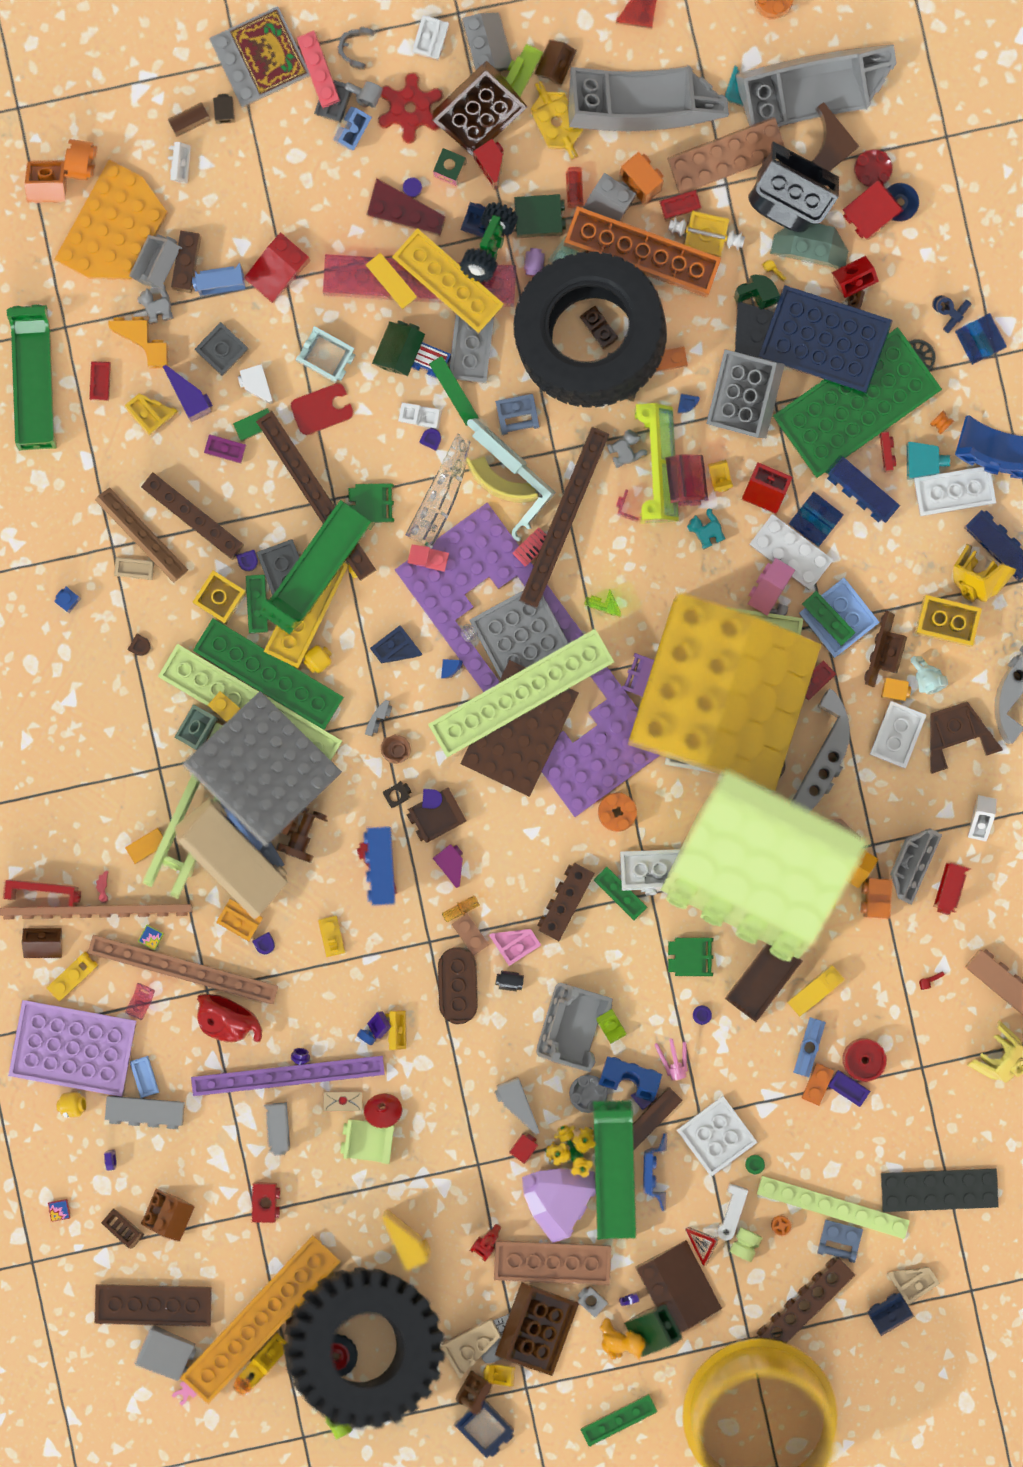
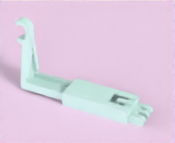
M476 418L469 419L467 425L475 432L472 437L514 474L518 473L542 495L512 530V537L516 541H521L517 531L521 526H525L526 529H532L529 523L556 492L526 466L528 463L487 426Z

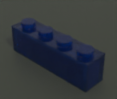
M841 455L825 472L829 476L827 480L835 486L839 484L843 488L842 492L847 497L851 498L853 496L857 499L856 504L864 511L866 508L871 511L872 514L870 516L878 523L880 521L886 523L900 507L894 499Z
M980 510L963 528L1000 564L1015 568L1016 572L1013 574V577L1017 581L1023 578V550L1020 548L1021 543L1014 537L1011 539L1006 534L1008 532L1006 528L1001 524L997 525L993 521L994 517L988 511Z

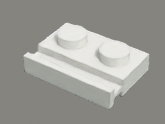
M422 15L412 53L439 60L449 22Z

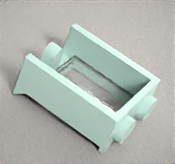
M314 326L299 356L296 357V362L336 383L337 380L342 381L346 374L344 370L346 364H351L356 354L353 353V347Z

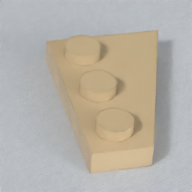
M490 1318L441 1344L442 1350L459 1379L498 1340L501 1333L493 1319Z

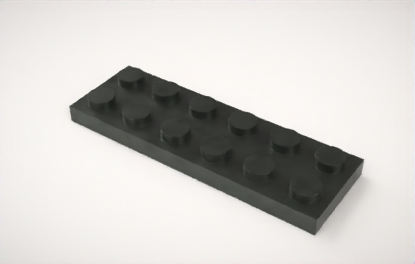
M996 1168L881 1173L882 1212L999 1208Z

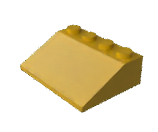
M388 1209L385 1210L382 1219L406 1271L427 1262L431 1250L427 1239L423 1240L417 1232Z

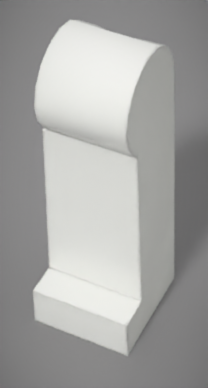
M729 1183L727 1192L732 1193L723 1223L717 1228L718 1236L725 1241L732 1239L735 1234L748 1194L747 1188Z

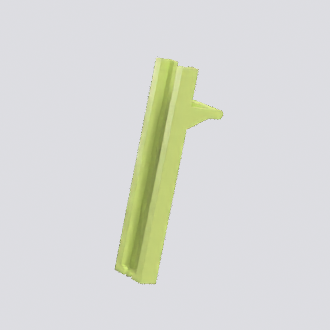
M216 723L210 737L223 725ZM193 775L186 786L143 879V884L152 887L162 864L165 867L169 866L170 869L180 871L170 892V896L179 899L188 877H191L194 872L196 860L188 853L183 863L169 857L168 851L176 836L175 826L184 819L200 784V781ZM214 797V799H213L214 802H215L216 800H217L218 802H220L216 797Z

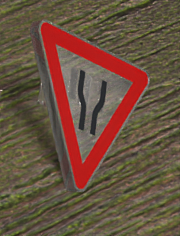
M691 1227L685 1228L702 1266H706L718 1243V1238Z

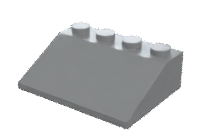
M725 349L706 424L756 438H766L785 364Z

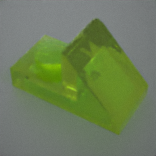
M610 589L605 603L601 602V598L593 595L590 598L586 597L584 606L620 618L621 611Z

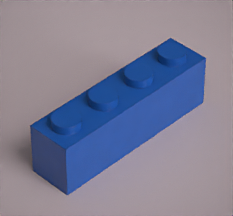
M391 827L367 828V832H364V844H368V851H365V863H369L370 870L366 871V881L370 882L371 890H367L368 902H371L372 906L395 904Z

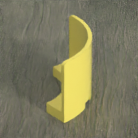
M485 456L471 461L469 457L466 458L467 466L476 482L491 495L514 503L537 501L538 493L535 492L534 487L529 483H514L501 478L490 468Z

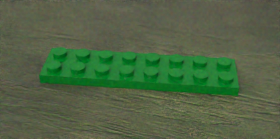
M212 618L193 649L197 654L325 730L344 699L343 696L290 664L263 652L264 649L214 618Z

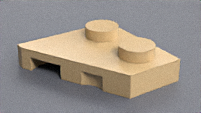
M929 1267L890 1271L887 1273L898 1291L902 1294L907 1305L940 1284Z

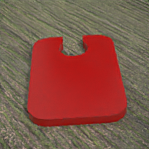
M339 383L296 398L291 402V410L299 431L303 435H310L352 418L353 409L351 404L345 405L342 409H336L332 404L334 398L347 395L343 385Z

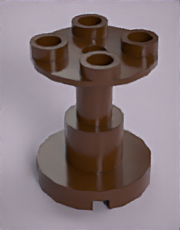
M305 808L302 811L304 815L297 833H292L288 845L278 842L276 850L312 863L314 856L305 853L311 839L307 836L314 818L326 822L328 820H326V815L316 811L311 814L308 813L309 809Z

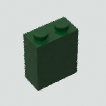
M560 194L514 197L515 212L517 213L516 216H518L516 223L517 238L560 236L563 233L562 230H566V220L561 215V211H565L564 199H560Z
M399 320L397 323L389 321L372 364L385 371L408 376L425 333L419 331L420 327L409 323L408 325Z
M665 1304L637 1314L624 1323L629 1332L639 1334L644 1338L646 1346L641 1353L642 1357L671 1347L683 1339Z

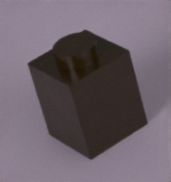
M219 94L216 98H213L216 124L235 123L233 97L229 96V94Z

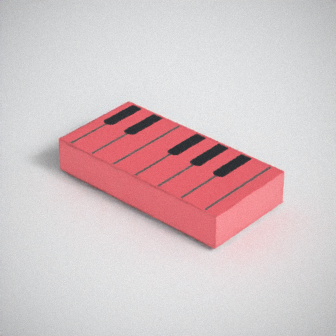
M538 527L512 554L526 567L539 554L546 534Z

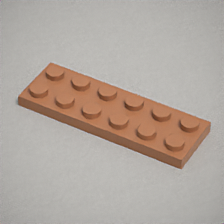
M772 117L668 157L667 159L679 194L762 164L764 158L768 157L771 152L773 141L785 147L776 118Z
M495 1242L494 1280L610 1285L611 1245Z

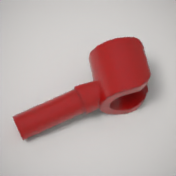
M942 971L929 978L921 979L919 981L920 989H930V982L944 976V972Z

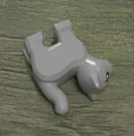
M165 285L164 290L159 289L162 298L153 301V295L148 288L141 292L137 298L138 303L145 307L149 317V324L158 323L157 315L159 314L163 315L162 320L173 319L171 302L165 290Z
M630 429L626 430L622 439H619L614 444L607 445L610 454L617 452L619 455L618 458L613 457L616 468L635 462L643 455H647L648 452L645 449L634 453L630 445L636 444L641 438L637 432Z

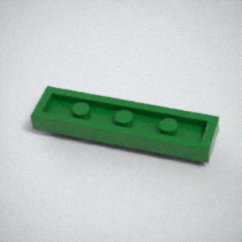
M647 1394L580 1428L590 1447L658 1411L650 1395Z

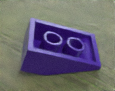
M167 365L163 366L191 422L212 412L210 407L213 405L207 394L203 395L198 388Z

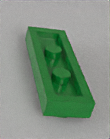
M265 575L245 576L249 634L267 633L268 619L259 613L262 608L260 604L266 599Z
M817 591L802 603L807 611L840 646L856 633Z
M608 867L594 879L633 921L647 908L631 890L622 891L621 880Z

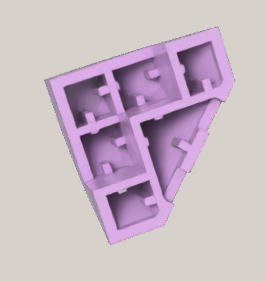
M552 1169L537 1171L522 1177L524 1196L532 1216L551 1242L555 1243L571 1236L574 1231L572 1230L577 1219H581L587 1209V1202L596 1193L594 1171H588L589 1175L582 1177V1175L578 1174L573 1175L571 1169Z

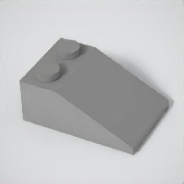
M519 1077L497 1085L498 1090H495L498 1102L502 1101L503 1105L535 1134L540 1133Z

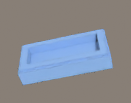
M149 1056L130 1061L140 1097L144 1098L159 1093Z

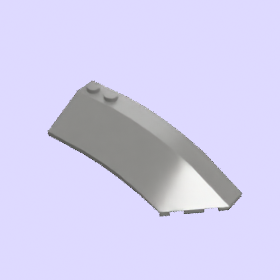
M688 64L687 67L652 71H606L571 67L568 116L569 127L604 131H651L686 127L728 117V101L722 94L718 95L712 89L713 86L703 77L699 78L692 72L693 69Z

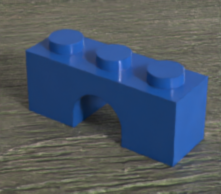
M607 1056L598 1084L617 1090L621 1081L630 1080L637 1088L635 1097L654 1102L662 1074L653 1069L639 1067L635 1063H627L619 1058Z

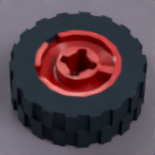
M336 1334L332 1343V1360L339 1375L344 1377L355 1367L358 1351L351 1339L345 1335ZM334 1352L340 1354L339 1359L333 1358Z

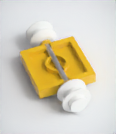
M696 211L691 213L689 226L687 225L686 227L685 219L679 222L675 217L674 220H670L668 231H671V236L674 232L678 233L679 237L683 236L684 232L687 233L684 245L717 257H721L724 242L727 241L728 249L731 246H736L738 251L739 247L743 248L745 236H742V232L736 235L734 230H732L729 236L726 234L729 219Z

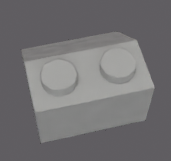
M604 173L583 208L620 221L636 198V193Z

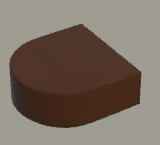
M136 634L128 651L138 656H144L150 651L151 645L148 639Z

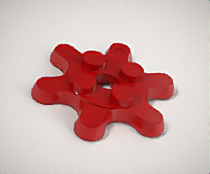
M413 72L406 75L405 86L401 90H394L388 85L382 87L381 98L389 102L390 109L378 118V124L382 128H388L393 124L399 125L403 130L402 139L408 144L415 141L416 130L420 126H426L433 131L440 129L433 121L431 108L433 104L441 101L443 98V93L439 88H433L428 92L421 91L418 86L419 77ZM414 103L416 109L414 112L409 113L405 110V105Z

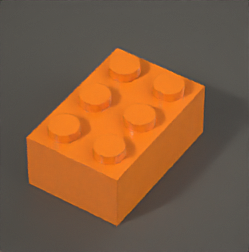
M637 152L621 166L619 177L631 191L636 193V197L645 205L662 191L664 182L662 178L664 176L657 168L653 169L650 165V159L645 154L641 155L640 152Z

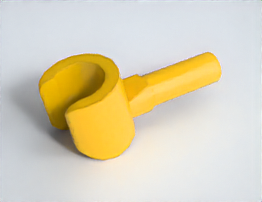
M767 260L762 264L767 273L773 270L782 281L786 280V277L776 268L774 261Z

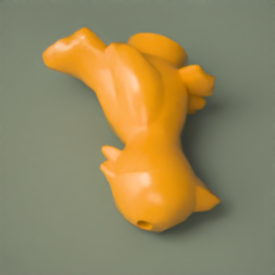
M605 1318L600 1326V1330L603 1332V1350L614 1360L617 1357L621 1358L624 1351L632 1353L640 1360L641 1353L646 1346L644 1338L631 1331L626 1332V1335L616 1331L611 1320Z

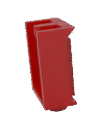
M953 863L945 864L933 907L938 908L937 912L945 915H950L951 912L956 913L954 908L958 906L966 879V874L964 873L969 871L970 868Z

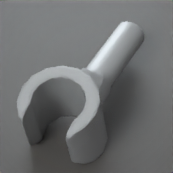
M778 604L777 610L771 609L770 613L786 615L788 606Z

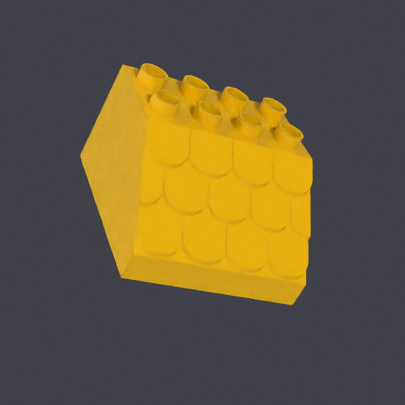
M678 592L673 599L627 745L716 774L723 775L724 771L727 770L763 789L774 792L822 644L755 616Z

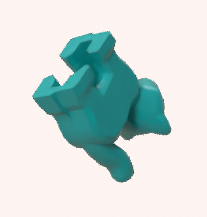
M711 508L706 511V515L711 522L703 526L702 521L695 515L694 518L690 519L687 526L689 532L697 535V538L702 543L703 550L712 546L710 541L712 537L716 538V543L725 540L721 525L717 517L712 513Z

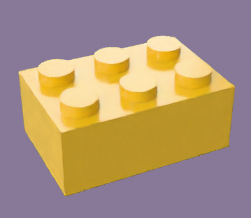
M925 595L923 596L915 634L972 647L982 608Z

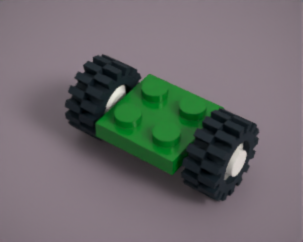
M492 202V204L489 203L486 206L481 217V224L485 225L486 232L481 240L480 249H468L460 263L461 271H464V275L468 274V278H474V281L480 280V282H488L492 279L498 266L496 261L497 251L503 246L504 235L509 236V234H512L518 221L517 213L515 211L512 212L513 209L511 207L507 208L505 204L502 206L499 202L497 205L495 202Z

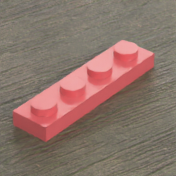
M311 31L297 37L321 106L325 108L341 101L316 32Z

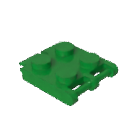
M355 484V488H349V502H356V505L349 506L373 523L394 522V518H392V505H394V501H392V488H394V484ZM386 488H388V501H386ZM386 505H388V518H387Z
M675 938V941H668V955H675V959H668V972H675V976H713L712 959H714V955H712V942H714V938ZM706 942H708V955H706ZM706 959H708V972H706Z

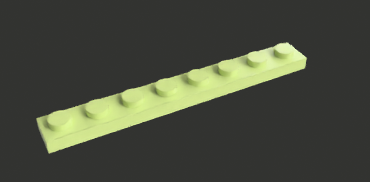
M766 1176L761 1177L757 1190V1195L905 1239L910 1220Z

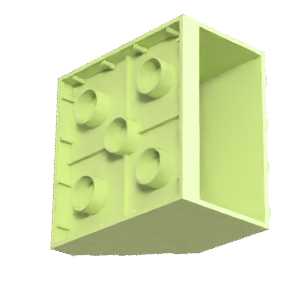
M725 770L700 808L664 881L661 891L668 894L666 900L673 906L687 909L688 905H691L702 911L700 917L707 923L720 927L725 922L737 928L735 935L741 940L756 944L759 939L772 946L770 952L775 957L784 961H791L792 957L799 959L814 942L855 869L868 841Z

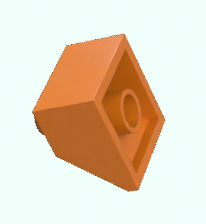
M27 161L25 176L27 202L58 203L65 201V161Z

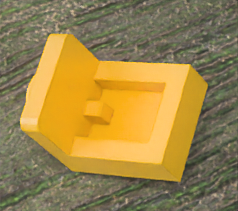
M726 460L708 464L711 483L715 492H725L733 487Z
M500 1364L486 1365L483 1377L491 1384L509 1387L514 1385L515 1367Z

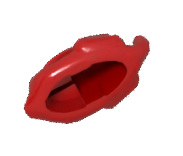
M200 994L197 996L199 1001L197 1019L201 1030L207 1036L223 1042H237L243 1040L249 1031L252 1030L255 1034L253 1040L255 1042L261 1041L262 1027L257 1017L251 1011L220 995Z

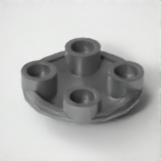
M580 1076L575 1079L570 1087V1101L581 1112H594L593 1101H606L607 1087L598 1084L600 1079L597 1076Z

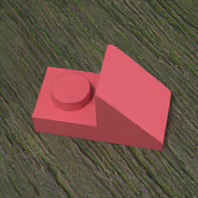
M412 544L407 563L445 572L449 553Z

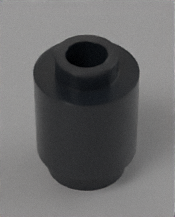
M501 970V974L496 976L495 985H499L500 990L522 991L524 975H519L518 972Z

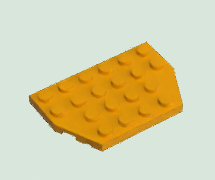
M109 159L54 260L87 278L131 280L132 278L129 275L148 235H156L167 215V211L143 177Z

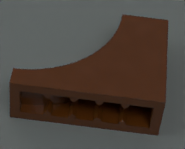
M823 102L816 108L823 124V142L820 151L811 162L831 171L860 146Z

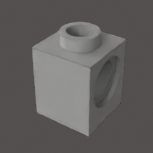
M591 1286L588 1289L584 1287L577 1295L579 1297L578 1303L594 1317L608 1304ZM588 1296L596 1297L597 1301L594 1305L586 1303Z

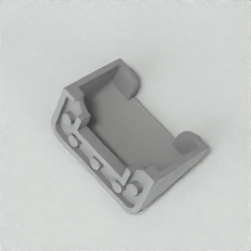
M558 983L554 989L538 1041L537 1055L552 1062L591 1072L595 1065V1057L590 1052V1048L598 1024L596 1018L612 1009L613 998L568 984Z

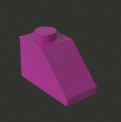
M450 844L433 859L453 885L458 888L461 880L463 862L461 855L463 853L457 845L453 847Z

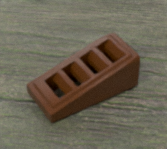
M114 1208L101 1222L129 1249H133L144 1236L143 1232ZM115 1217H117L118 1219H117L116 1222L111 1226V1225H110L111 1221H112ZM121 1222H123L124 1224L117 1231L116 1228L119 1226ZM128 1227V1232L123 1236L122 1233ZM134 1233L135 1235L129 1241L128 1238Z

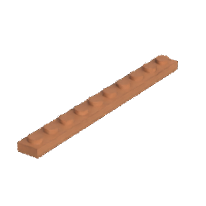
M192 904L0 908V916H3V919H15V915H22V919H34V915H41V919H53V915H61V918H72V914H80V918H92L91 914H99V918L111 917V914L118 913V917H130V913H138V917H149V913H157L158 917L168 916V912H176V916H188V912H192Z
M97 935L92 936L88 953L272 1005L278 990V986Z

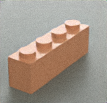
M978 950L965 968L1023 1015V979L1017 974L1012 976L1008 972L1009 968L1001 961L999 964L994 961L993 958L995 956L988 950Z

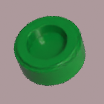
M751 1155L746 1159L745 1167L749 1173L759 1174L764 1170L765 1162L759 1155Z

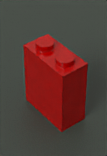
M878 180L843 209L845 213L843 217L849 224L853 223L856 226L855 232L861 239L865 238L868 240L904 210L883 183Z

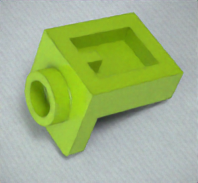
M613 1009L596 1018L610 1044L627 1035Z

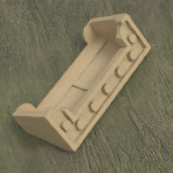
M209 797L175 826L177 841L256 919L288 883L287 872L282 866H273L224 816L222 812L224 808L217 800L214 802Z

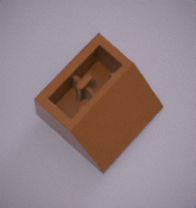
M155 1189L141 1225L162 1237L180 1242L195 1206L176 1196Z

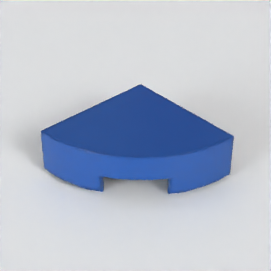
M681 394L678 413H687L694 409L700 397Z
M443 659L441 678L448 679L453 677L460 670L463 661Z

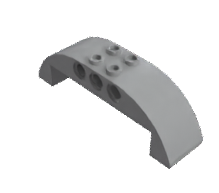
M1023 645L1019 649L1021 654L1016 657L1014 656L1008 663L1010 668L1003 676L995 697L994 713L996 724L1001 737L1008 745L1014 743L1023 731V726L1007 715V712L1023 693ZM1015 671L1020 674L1019 681L1014 678Z
M828 689L825 692L818 708L835 716L837 720L791 803L809 812L819 803L824 793L828 794L833 786V783H831L833 777H838L843 768L840 765L849 744V719L843 703L832 689ZM830 752L836 755V761L834 763L830 762L828 759V754ZM820 769H824L827 772L826 779L819 777ZM811 786L817 788L818 793L816 796H812L809 793Z

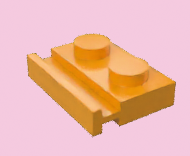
M230 898L216 923L250 942L263 917L259 915L254 919L238 902Z

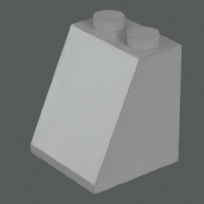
M153 1325L134 1365L179 1381L180 1377L189 1368L186 1366L188 1360H193L197 1351L194 1349L195 1343Z

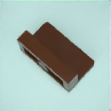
M549 40L535 74L548 78L555 84L562 85L577 50L565 42Z
M23 928V957L62 958V928Z

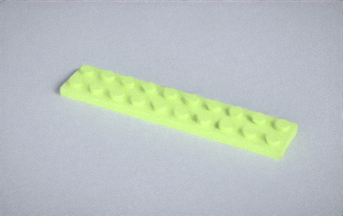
M594 629L428 725L448 758L614 663V660L597 630Z
M179 644L175 646L158 675L159 678L207 706L219 691L240 708L245 706L259 692ZM267 697L324 755L332 760L343 742L342 740Z

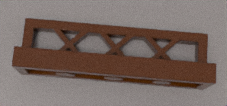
M670 1087L633 1123V1151L683 1101Z

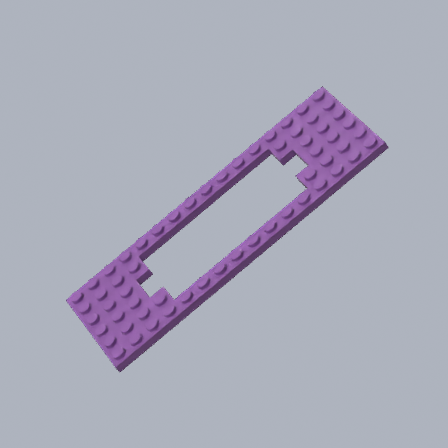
M488 503L481 506L426 546L430 547V549L449 553L445 572L407 563L408 560L395 569V572L454 653L463 661L462 664L483 692L496 686L499 680L455 621L473 608L465 594L489 577L498 589L516 576L525 586L533 568L531 562L525 567L512 554L519 545ZM547 585L543 596L565 637L571 643L584 634ZM608 667L590 676L606 697L604 702L589 712L597 726L573 743L567 734L562 731L542 770L543 775L574 817L660 756L627 745L638 708L625 690L621 689L622 686Z

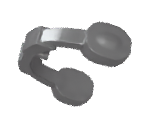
M360 27V29L344 32L340 37L338 45L339 54L345 61L350 63L351 67L365 70L366 64L348 58L344 54L343 46L348 47L349 43H345V41L354 34L374 36L375 31L366 27Z

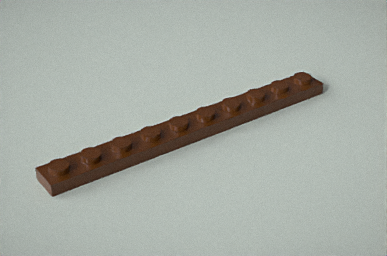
M271 411L256 422L324 524L335 506L273 411ZM358 542L346 560L359 580L362 581L377 570Z
M591 427L521 594L520 602L534 608L538 607L609 437L608 433Z

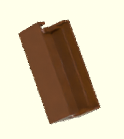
M767 943L724 998L754 1022L758 1021L803 962L800 958L792 957L791 961H784L775 957L770 952L772 946Z

